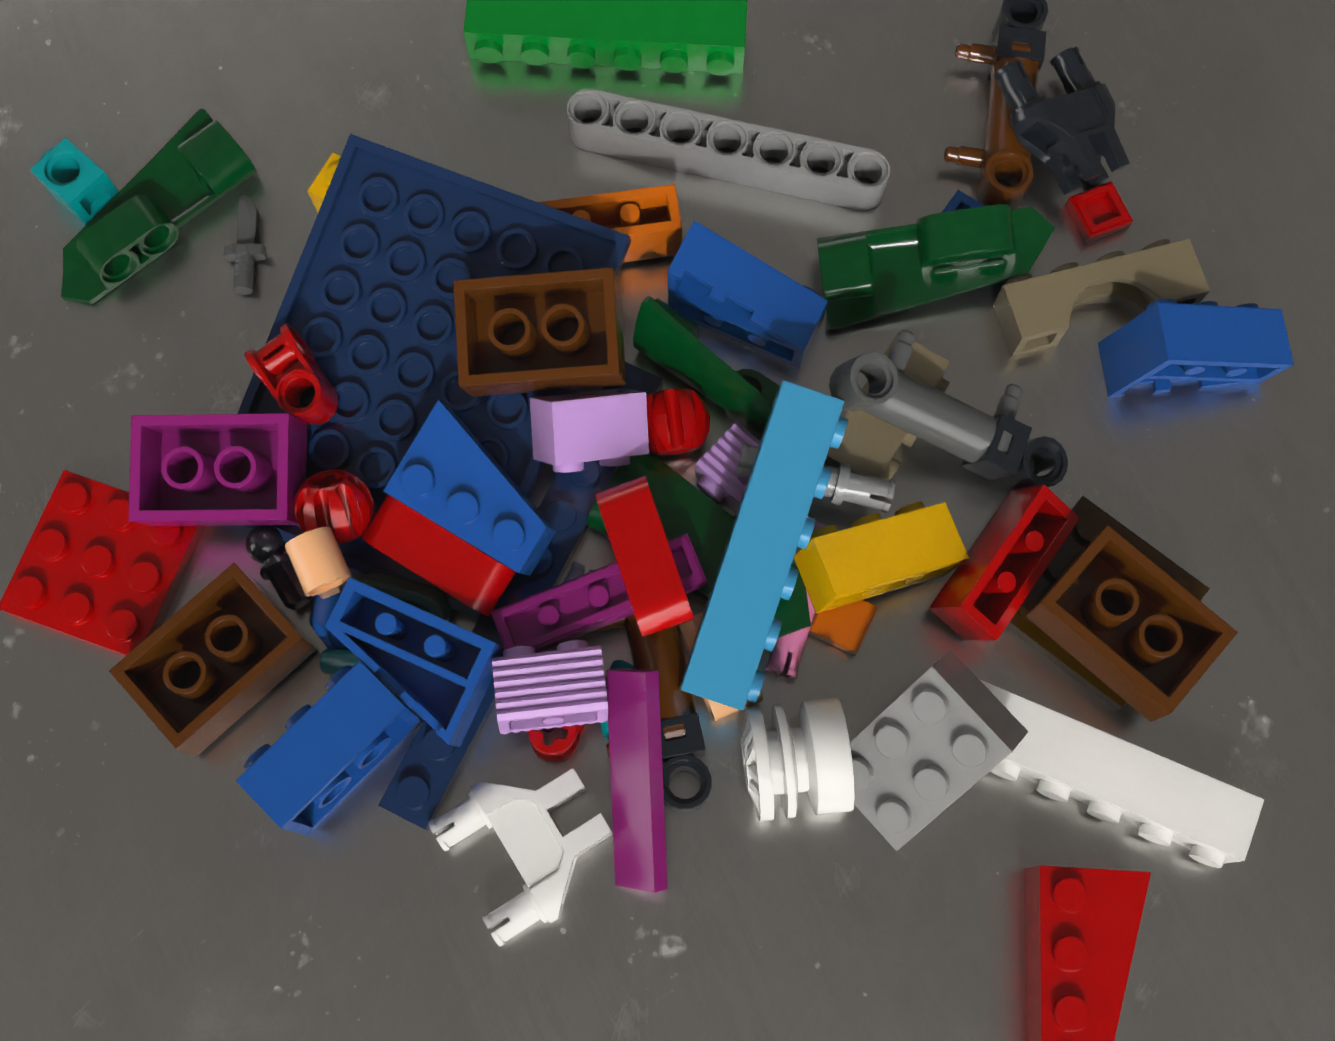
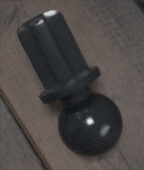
M258 525L251 529L246 537L245 546L247 553L254 561L265 564L260 570V575L263 580L271 581L285 607L292 610L303 607L313 599V596H305L288 553H285L286 542L283 541L282 535L277 529L279 527L276 525Z

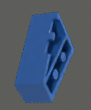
M1174 299L1157 300L1149 303L1145 307L1144 312L1098 343L1108 397L1124 396L1125 391L1130 387L1152 384L1154 393L1169 392L1171 390L1170 382L1198 380L1199 389L1258 384L1294 365L1282 309L1259 308L1258 304L1255 303L1229 307L1218 306V303L1215 301H1204L1192 305L1177 304Z
M439 399L383 490L512 570L524 575H531L557 532L521 488L497 463L487 448L480 443L463 423L459 415Z

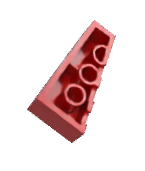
M1043 865L1024 868L1025 1041H1114L1151 872Z

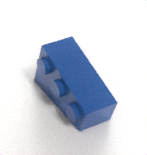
M694 220L668 269V305L701 327L795 368H801L823 322L828 300L821 297L812 288L799 284Z
M350 577L325 625L374 674H377L399 695V698L410 709H413L436 731L439 737L448 745L461 747L493 678L492 658L503 657V652L505 651L503 647Z

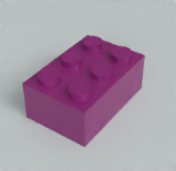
M289 413L131 415L129 521L150 526L298 525L294 515L293 500L301 483L306 479L307 422Z

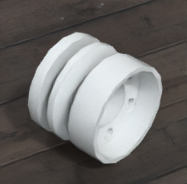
M838 698L803 701L799 711V727H790L782 704H775L772 706V730H766L760 706L746 708L743 738L741 739L742 761L747 792L750 794L755 805L759 822L772 821L774 819V795H780L786 819L796 817L799 792H807L815 815L851 812L854 809V773L850 740L845 715Z

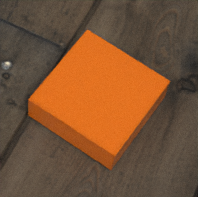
M860 600L820 612L816 616L809 635L855 656L878 607Z

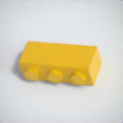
M919 501L900 508L894 513L895 516L882 519L880 513H874L856 520L851 524L852 527L838 531L836 525H829L812 532L806 549L801 548L794 555V559L815 612L820 613L945 576L967 561L969 556L946 502L925 507L923 501Z

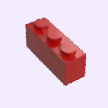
M1044 484L1011 490L967 552L969 559L956 568L929 609L965 641L998 640L1080 517Z

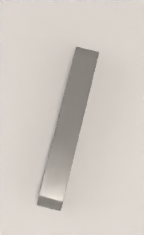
M594 89L577 91L570 97L567 103L570 138L578 148L588 152L858 211L874 209L881 203L890 176V164L887 158L882 153L872 149ZM586 118L597 119L596 121L591 123L582 122V120ZM631 128H640L643 131L638 133H630L627 130ZM675 138H686L689 141L676 143L672 140ZM726 147L734 149L735 152L723 153L718 151V149ZM774 157L782 162L769 163L764 159ZM820 167L825 169L827 173L818 174L813 172L811 168ZM866 177L871 179L874 183L864 184L860 182L857 178Z

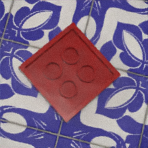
M63 470L0 601V610L126 656L162 625L206 526H150L130 522L129 492Z

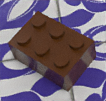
M613 268L453 281L459 387L472 397L626 385L620 281Z
M1108 525L1087 544L1026 615L1030 621L1150 722L1169 715L1175 710L1238 633Z
M233 563L112 667L109 672L176 750L197 757L317 649L255 580L236 563Z

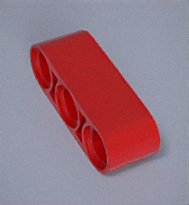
M643 476L596 492L595 497L642 637L694 620L646 477Z
M389 494L361 537L377 550L485 616L491 614L516 571Z

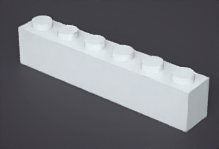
M980 680L1028 730L1026 736L1013 752L990 771L991 773L1016 781L1018 776L1038 783L1036 790L1051 799L1068 802L1070 797L1089 805L1087 813L1100 820L1119 824L1120 819L1136 825L1140 827L1138 835L1151 842L1170 846L1171 841L1185 846L1191 849L1189 857L1205 865L1222 868L1223 863L1245 861L1264 799Z

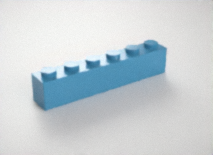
M784 380L781 383L694 640L679 690L744 711L747 701L756 703L765 677V672L759 671L757 668L763 650L773 651L782 625V621L775 619L774 616L780 598L790 599L798 577L799 570L791 568V564L797 547L806 549L815 525V519L807 517L813 497L823 498L831 476L832 469L825 467L824 463L829 448H839L848 424V419L840 416L845 401Z

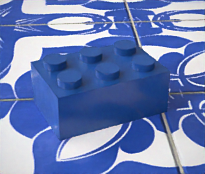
M361 661L353 668L348 665L336 672L325 686L328 692L313 706L307 704L298 709L286 722L285 728L287 731L272 746L265 744L258 748L243 765L246 771L236 782L281 829L308 836L423 722Z

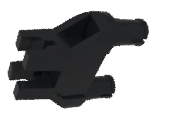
M1077 46L1062 51L1050 61L1063 84L1066 95L1045 99L1044 96L1040 97L1032 85L1021 60L1005 65L993 75L1012 112L1008 123L1018 142L1046 164L1064 195L1074 192L1083 186L1075 174V165L1079 168L1084 181L1088 180L1092 186L1109 178L1101 163L1102 156L1106 159L1111 172L1120 170L1130 164L1115 130V102L1106 84H1101L1100 81L1095 82Z

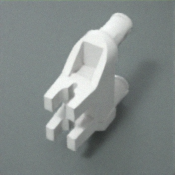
M574 768L536 791L494 783L477 782L471 786V791L468 792V799L428 822L433 834L439 835L443 833L436 840L445 852L485 825L489 829L493 827L525 881V884L522 885L523 892L482 916L488 929L496 927L508 918L510 919L507 924L491 933L499 947L540 919L544 923L556 921L561 914L577 858L613 835L601 813L563 836L555 823L551 813L586 791Z

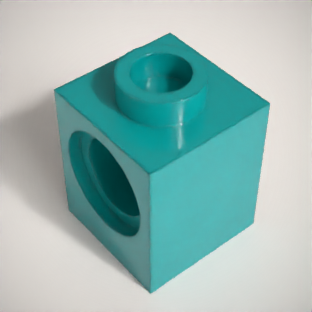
M66 137L54 148L46 151L40 160L29 169L44 188L84 225H87L119 192L107 174Z

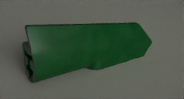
M199 109L165 146L63 248L61 297L64 300L94 304L168 251L178 239V229L257 173L255 166L239 144L218 120H213L205 109Z
M998 204L931 214L919 218L916 224L817 238L824 299L828 300L826 307L828 328L836 330L1028 274L1055 227L1033 207L1011 210L1010 205Z
M650 296L646 297L641 303L635 323L633 347L724 409L726 416L733 423L738 421L761 441L780 386L753 369L733 370L699 340L698 324L659 298L654 300Z
M650 451L649 454L630 456V464L619 466L603 490L643 476L646 477L667 541L686 533L690 538L708 585L691 591V593L707 602L735 517ZM596 500L588 515L586 525L608 537ZM791 564V568L799 570L795 564ZM800 572L798 573L790 599L780 598L774 616L775 619L782 621L778 638L811 626L806 587Z

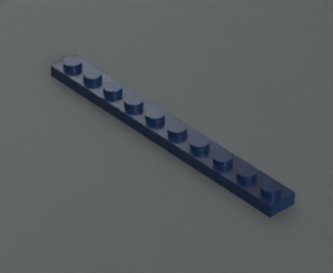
M625 361L626 385L606 386L602 390L626 388L644 391L646 396L661 390L663 379ZM599 460L584 462V470L557 472L538 507V510L557 532L531 575L516 572L492 611L559 584L589 527L586 525L587 518L596 502L595 493L605 488L619 466H601ZM482 614L475 624L472 633L503 647L492 614L489 616ZM494 678L491 680L461 747L448 745L425 720L423 721L378 806L427 831L429 830L428 822L435 819L496 703Z

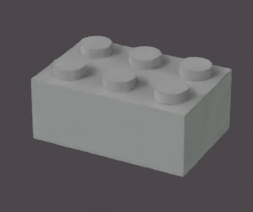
M950 650L850 742L854 773V805L890 845L898 851L1012 753L1026 736L1028 730L957 655Z

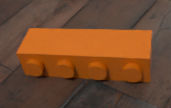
M675 184L538 202L629 235L631 243L623 263L675 256L682 244V223Z

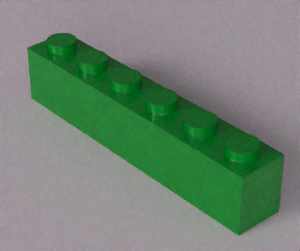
M467 0L463 34L469 59L480 60L485 63L513 61L525 62L534 66L551 63L569 64L578 68H588L591 66L617 67L627 71L645 68L663 69L670 73L701 71L710 72L714 75L743 74L747 0Z

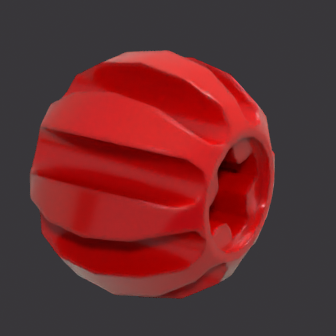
M674 388L657 391L646 396L648 440L651 453L656 455L681 454L694 451L704 444L710 431V413L706 402L696 391L687 388Z
M326 470L308 477L301 483L293 500L295 519L302 533L316 528L330 527L338 544L352 541L361 536L367 529L373 516V498L365 482L348 470Z

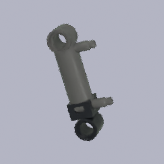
M902 330L899 332L888 357L878 352L864 353L837 366L830 376L829 388L831 396L845 401L842 409L851 412L864 411L963 459L961 466L989 480L1000 478L1003 484L1010 490L1043 484L1047 487L1055 486L1063 480L1067 473L1068 459L1063 446L1054 438L1046 436L1028 440L1032 427L1015 420L1022 393L1020 386L1015 384L1007 385L1004 395L1000 397L994 416H990L905 374L904 372L913 350L912 344L915 339L911 331ZM859 372L864 374L868 380V393L862 390L859 385ZM1030 457H1031L1032 460L1034 461V465H1035L1034 473H1033L1032 469L1030 468V463H1029Z

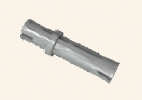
M743 443L741 457L739 458L736 470L737 476L749 477L758 447ZM840 463L838 467L824 464L825 467L832 469L829 483L824 493V496L830 497V503L841 505L843 501L878 509L885 513L889 511L891 502L888 501L893 499L895 480H886L851 471V465Z

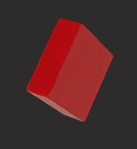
M1112 181L1068 198L1065 204L1085 244L1126 230L1133 222Z

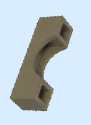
M1190 238L1170 243L1169 239H1162L1150 243L1141 251L1125 254L1124 251H1114L1100 257L1093 263L1079 266L1076 262H1070L1058 266L1050 274L1034 278L1031 274H1024L1011 278L1002 286L993 304V308L1010 356L1014 357L1057 346L1070 327L1072 308L1084 301L1095 298L1115 299L1128 304L1141 314L1149 303L1161 299H1174L1177 304L1194 305L1200 303L1210 292V288Z

